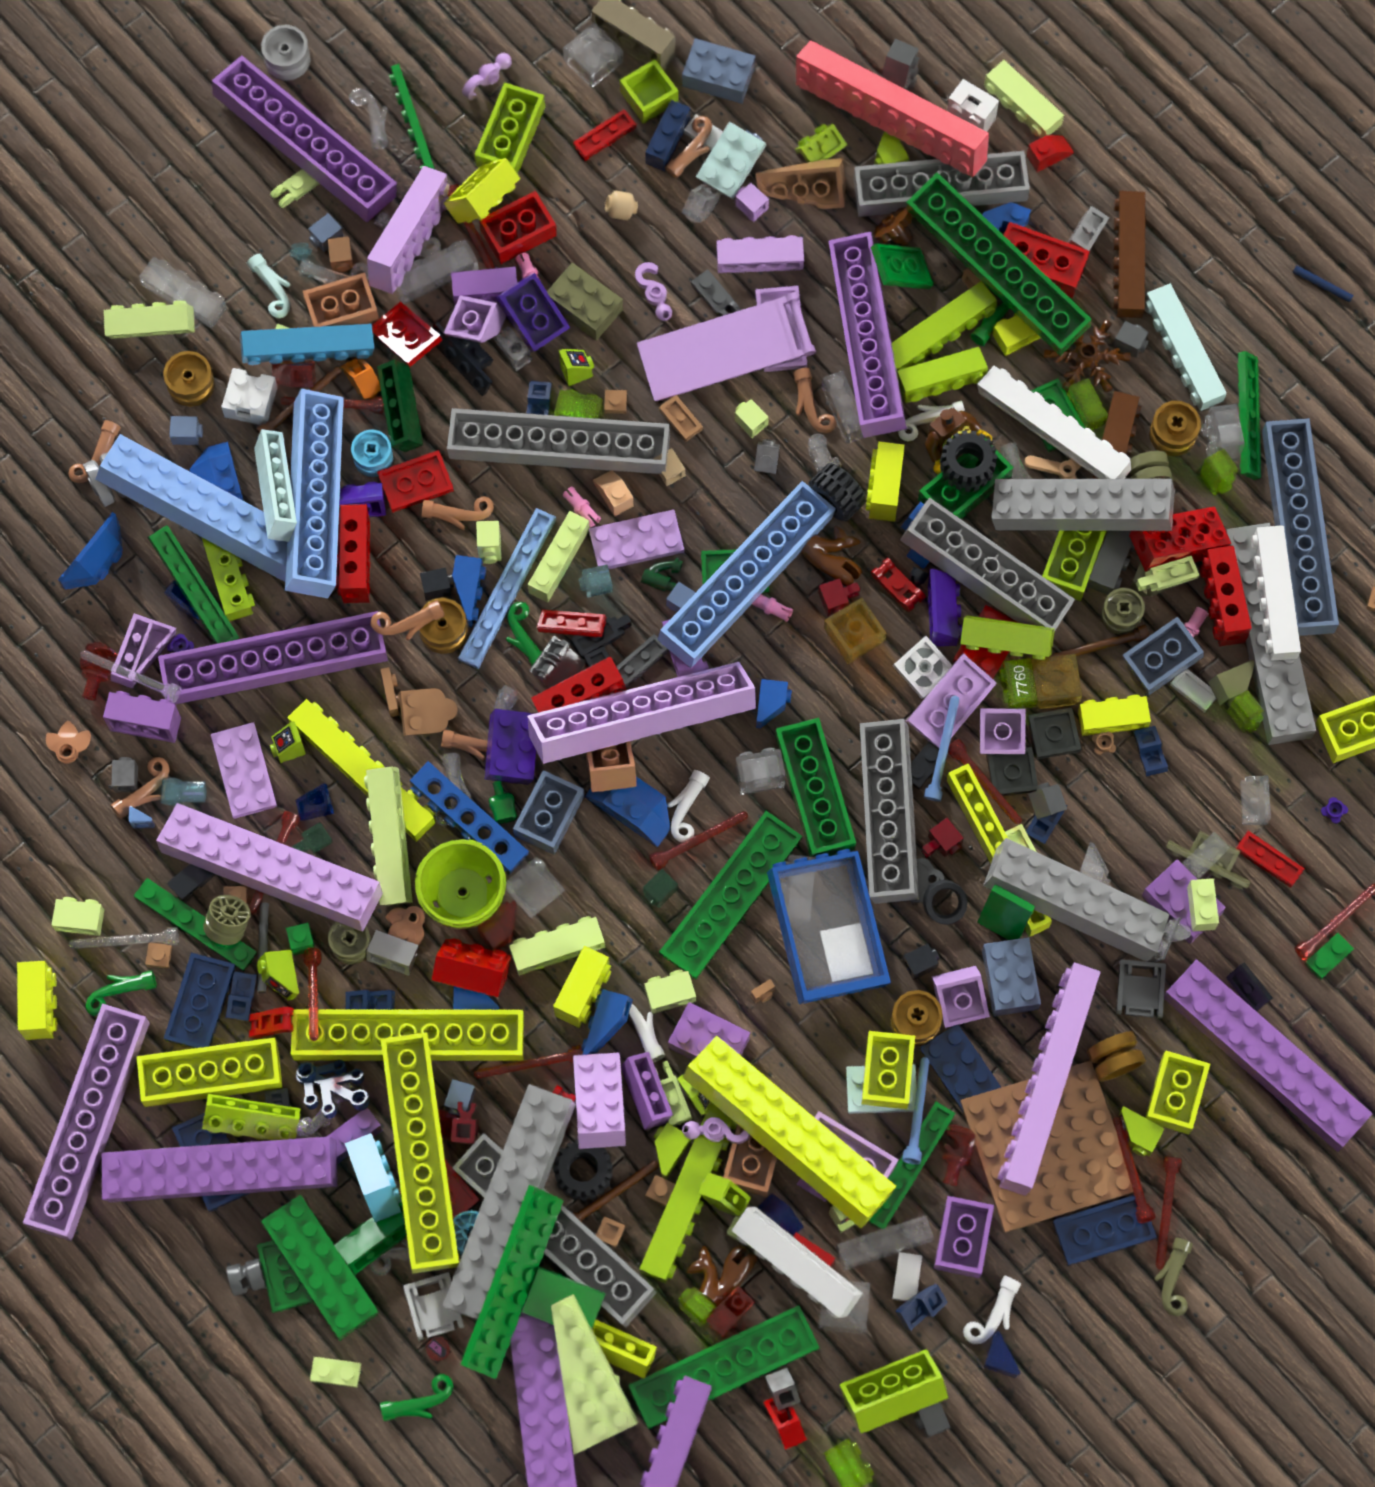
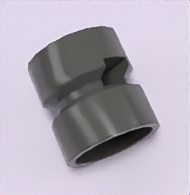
M259 1258L246 1261L245 1266L239 1263L227 1266V1275L233 1296L245 1294L248 1289L256 1291L266 1288Z

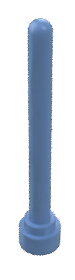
M952 696L950 699L932 782L925 789L924 798L941 802L943 792L941 791L942 787H940L959 705L958 696Z
M923 1057L920 1060L909 1146L903 1151L902 1161L908 1164L921 1163L922 1153L918 1144L929 1069V1059L927 1057Z

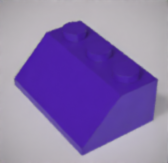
M930 569L927 583L930 641L935 646H957L958 639L962 636V625H958L957 619L961 618V604H957L956 597H960V584L956 583L955 578L936 569Z

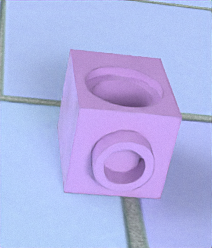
M750 183L746 187H741L736 193L735 206L754 222L769 209V199Z

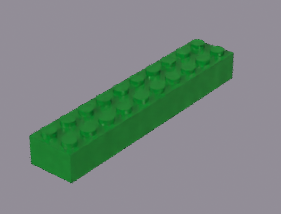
M938 173L933 175L906 202L907 211L1059 356L1091 327L1092 319Z

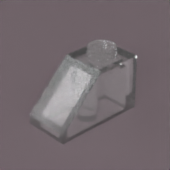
M703 183L690 192L682 213L689 220L701 223L709 217L724 194Z
M1213 832L1182 864L1199 879L1230 847Z
M1090 842L1080 872L1109 886L1111 881L1107 879L1109 870L1095 844Z

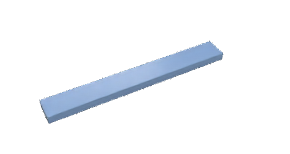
M538 508L535 509L458 657L459 661L479 669L556 521L555 516Z

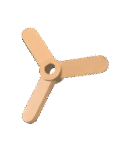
M1027 456L1024 462L1028 468L1056 474L1061 479H1077L1076 471L1081 467L1071 458L1060 463L1036 456ZM1064 469H1069L1071 472L1067 473Z

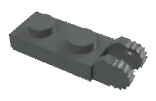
M706 270L691 281L692 287L717 316L728 315L725 311L728 308L733 313L741 310L709 270Z

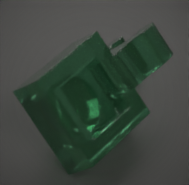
M321 822L301 833L304 840L296 843L291 848L304 853L310 849L315 854L333 843Z

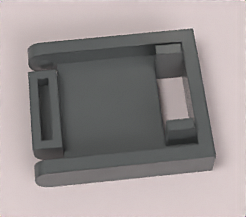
M1120 959L1116 1014L1121 1015L1122 1007H1125V1015L1153 1018L1154 1010H1157V1018L1162 1019L1166 964ZM1132 968L1153 970V977L1132 976Z

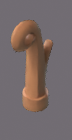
M699 116L693 120L692 129L699 134L674 160H671L665 166V169L673 177L678 179L688 164L710 151L709 147L701 149L712 131V123L708 117ZM699 124H705L703 127H698Z
M801 368L794 371L793 375L798 388L796 415L801 414L804 406L808 420L815 430L821 433L833 431L836 427L834 416L824 414L817 417L810 368ZM824 420L830 421V424L827 426H823L821 423Z
M105 420L102 425V432L91 459L96 461L99 467L101 465L100 456L110 451L114 439L121 429L119 425ZM75 464L69 469V478L73 482L85 483L88 481V475L82 464ZM78 470H82L84 473L80 476L75 475Z
M479 497L474 503L475 511L424 500L421 517L441 519L464 530L465 526L458 520H483L493 512L494 504L488 497ZM485 503L487 508L482 511L479 505Z
M436 600L428 604L429 606L393 625H391L390 617L386 613L377 612L371 618V627L381 635H394L409 630L406 640H410L427 623L445 617L439 601ZM380 618L384 619L385 627L379 626L377 620Z
M444 730L441 747L461 749L484 761L485 756L479 751L487 752L488 741Z
M161 757L151 759L147 767L148 771L155 778L121 800L118 799L110 805L120 819L129 814V806L136 808L145 803L161 799V795L151 794L168 777L169 764L165 759ZM156 764L161 765V766H162V770H161V771H156V770L153 768L154 765H156Z

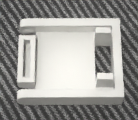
M449 1272L404 1285L419 1341L423 1340V1333L421 1332L423 1330H426L427 1337L430 1338L455 1330L453 1321H457L459 1328L464 1327L461 1314L443 1306L452 1283ZM439 1282L440 1291L419 1297L417 1288Z

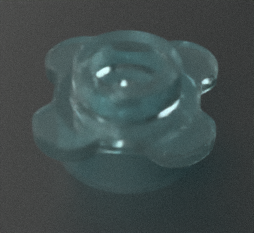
M308 243L293 244L290 257H295L297 260L307 259L311 255L312 249L309 248Z

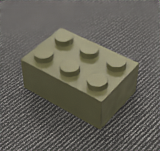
M574 263L569 265L547 291L562 316L596 341L623 311V299Z

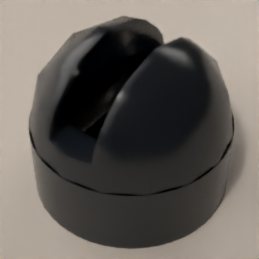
M913 567L909 578L913 584L920 586L925 583L929 574Z

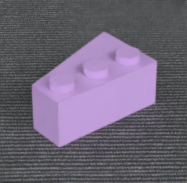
M134 613L112 669L111 681L132 688L175 637L176 628Z

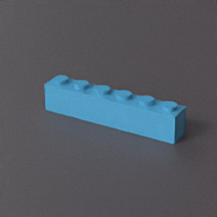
M372 324L241 331L240 335L242 363H248L249 365H258L261 362L279 364L288 360L299 363L306 359H313V361H324L326 358L345 360L348 357L366 359L372 356L374 351Z

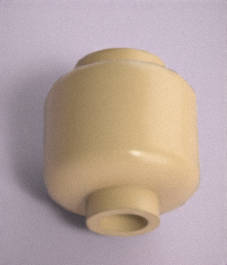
M614 191L606 198L605 212H608L609 216L613 219L629 220L632 214L637 212L638 202L634 201V196L631 193Z

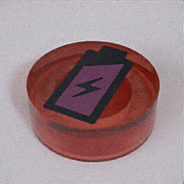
M434 1337L428 1341L426 1353L431 1360L440 1362L448 1357L450 1347L444 1338Z

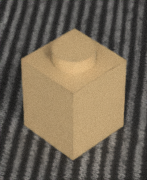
M672 448L668 450L666 472L661 471V474H659L666 486L686 476L685 468ZM662 454L653 458V460H661Z

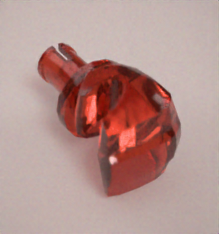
M102 642L87 644L85 647V659L80 658L81 675L87 679L82 697L91 701H96L99 684L108 680L117 659V653Z
M950 1124L947 1128V1136L957 1143L958 1148L955 1150L948 1144L944 1145L947 1154H943L942 1159L948 1165L943 1183L957 1187L961 1167L969 1166L976 1143V1135L966 1127Z

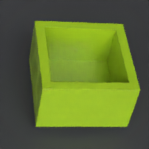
M655 59L620 80V93L643 124L666 111L671 100L679 102L678 89Z

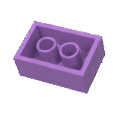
M123 691L109 692L103 715L110 731L172 743L176 741L181 721L177 707L172 701L166 699L155 701L145 695L133 697Z
M1177 859L1144 890L1142 897L1151 906L1168 913L1167 922L1191 944L1204 932L1192 931L1187 886L1191 880L1198 879ZM1216 898L1218 917H1220L1226 907Z
M688 1002L668 1041V1048L694 1060L718 1036L741 1056L750 1039V1032Z
M951 1196L947 1197L933 1269L980 1278L994 1205Z

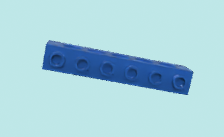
M429 761L410 780V785L412 786L410 790L419 798L421 796L429 801L427 805L434 812L440 811L446 816L444 818L445 822L452 828L457 826L462 831L460 835L465 840L470 839L480 842L495 853L502 863L504 871L511 874L527 857L528 850ZM436 784L441 790L437 794H431L428 792V787ZM449 799L457 802V806L454 809H447L444 804ZM470 814L473 816L474 821L471 824H464L461 821L462 816ZM486 829L491 833V836L483 840L479 838L478 832ZM499 844L507 847V852L503 855L497 854L494 850Z

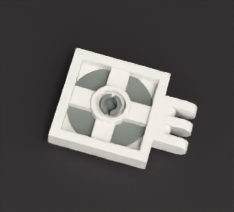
M925 636L892 666L918 696L923 699L952 667V664L930 639Z

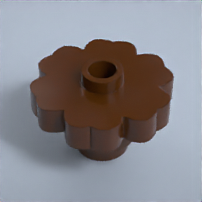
M901 207L896 212H891L882 220V223L876 226L873 232L875 238L879 243H886L891 239L898 246L906 245L913 237L908 227L913 216L907 211L906 207Z

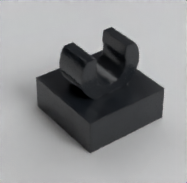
M288 1088L265 1091L266 1103L290 1107Z

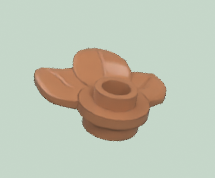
M66 721L62 725L58 734H46L47 747L55 752L58 760L64 764L74 762L78 758L79 753L88 748L91 741L89 730L78 733L76 727L70 721ZM70 750L71 755L64 756V752Z
M411 906L407 909L399 907L392 909L386 915V919L392 923L388 934L419 946L425 935L422 926L425 922L424 911L417 906ZM412 913H415L417 916V919L414 922L410 920V915Z

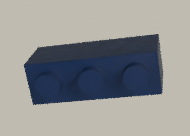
M674 100L670 101L645 151V164L665 172V166L670 162L683 136L684 129L691 119V107Z

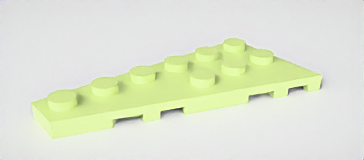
M573 1294L554 1303L551 1308L575 1455L636 1425L638 1421Z

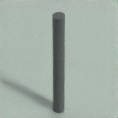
M265 902L260 903L258 960L265 952H268L269 903ZM258 972L257 992L266 993L267 984L262 981V975Z

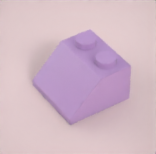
M460 295L444 334L483 343L499 334L506 314L497 303Z
M980 708V754H1025V709Z
M976 966L932 976L936 999L942 1007V1019L945 1028L990 1017L981 974Z

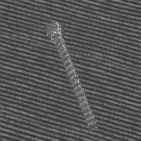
M81 652L82 659L161 692L162 696L172 703H175L180 695L181 686L174 683L162 684L91 652Z
M177 927L163 930V933L75 939L69 942V947L77 949L155 942L176 946L179 945V933Z

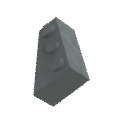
M895 39L886 56L882 71L884 79L907 91L909 89L913 90L917 82L916 76L919 70L917 68L920 61L918 57L919 48Z

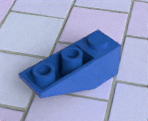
M456 555L452 574L453 583L462 609L465 612L468 626L472 628L473 621L478 620L479 608H476L477 600L482 598L483 587H480L481 579L485 580L486 567L483 566L481 558Z
M602 989L601 994H598L595 1001V1007L597 1008L595 1015L589 1021L588 1029H590L588 1038H585L582 1044L583 1055L597 1054L627 1022L633 999L626 995Z

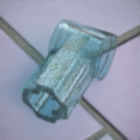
M176 778L162 780V804L176 805L177 803L181 804V802L206 801V782H182V780Z

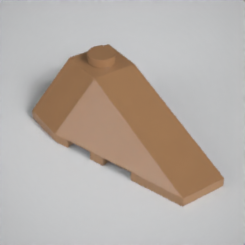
M843 158L820 160L756 172L757 188L765 196L782 200L789 199L797 201L799 204H811L821 209L845 207L846 178Z

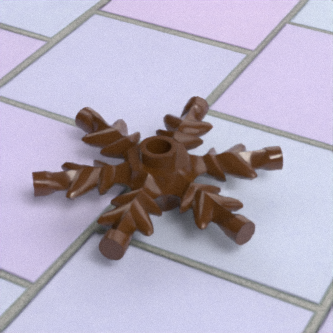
M1104 320L1100 329L1094 326V336L1090 334V343H1084L1082 341L1084 334L1081 335L1073 343L1076 344L1074 351L1068 348L1059 356L1054 350L1044 349V358L1055 357V363L1065 359L1066 363L1071 358L1076 361V366L1068 367L1071 371L1063 374L1064 377H1068L1062 385L1064 390L1069 391L1074 382L1080 385V375L1084 376L1082 370L1084 368L1092 370L1090 377L1094 375V385L1100 383L1105 393L1112 390V386L1106 380L1111 379V376L1102 372L1105 368L1099 367L1098 362L1104 360L1108 365L1109 361L1120 365L1118 360L1130 361V353H1118L1119 348L1110 352L1109 348L1104 352L1098 350V345L1105 344L1102 340L1111 336V334L1106 333L1112 325L1109 320Z

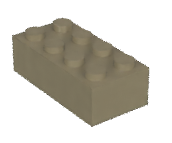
M600 0L591 11L592 32L644 65L655 59L661 68L665 70L675 58L674 34L669 29H663L658 26L653 19L641 15L636 8L628 7L621 0Z

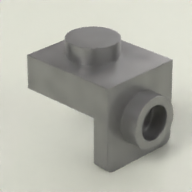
M763 439V442H758L754 471L776 474L780 445L776 444L775 440Z

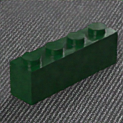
M395 359L378 366L391 447L403 452H409L423 446L410 367Z

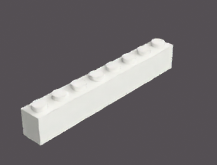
M993 366L977 384L979 394L1099 479H1124L1131 471V461L1126 454L1115 451L1109 442L1098 439L1089 428H1082L1075 418L1065 416L1059 407L1045 402V399L1039 393H1033L1028 390V387L1022 381H1016L1011 378V375L1005 369H998L996 366Z

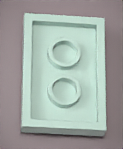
M729 122L696 177L733 199L765 148L766 143Z
M912 1065L908 1109L861 1105L865 1066L846 1067L848 1114L914 1112L917 1089L915 1065Z

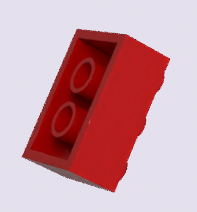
M536 191L479 220L480 231L500 264L557 236L556 224Z
M454 938L445 939L436 955L431 980L498 997L507 981L512 955L506 954L502 950L485 949L479 944H465Z

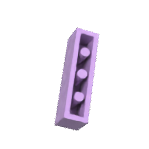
M791 235L785 238L768 236L764 239L746 237L742 240H733L731 238L717 241L718 273L803 270V237Z

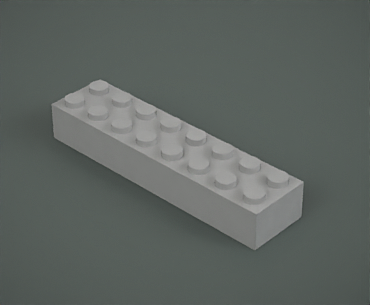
M1024 151L987 154V162L973 178L961 173L948 164L942 163L938 159L854 167L853 179L858 217L890 214L893 211L896 212L901 207H906V202L936 173L941 175L972 206L1028 201L1030 191Z
M995 479L992 521L996 530L1172 531L1175 489L1172 479Z
M931 498L922 506L900 539V541L1017 623L1050 627L1056 630L1075 600Z
M904 719L860 723L869 896L874 904L919 900L909 726Z
M1005 838L996 848L983 885L992 890L996 884L1034 905V910L1146 962L1158 952L1169 917L1168 913L1008 838Z

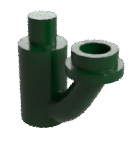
M677 557L675 561L660 562L650 566L648 569L646 568L642 575L641 583L663 592L667 590L672 591L677 584L670 582L671 578L658 572L671 569V573L679 574L683 561Z

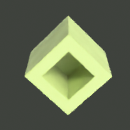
M752 399L747 403L742 402L735 409L736 423L751 438L768 426L769 417Z

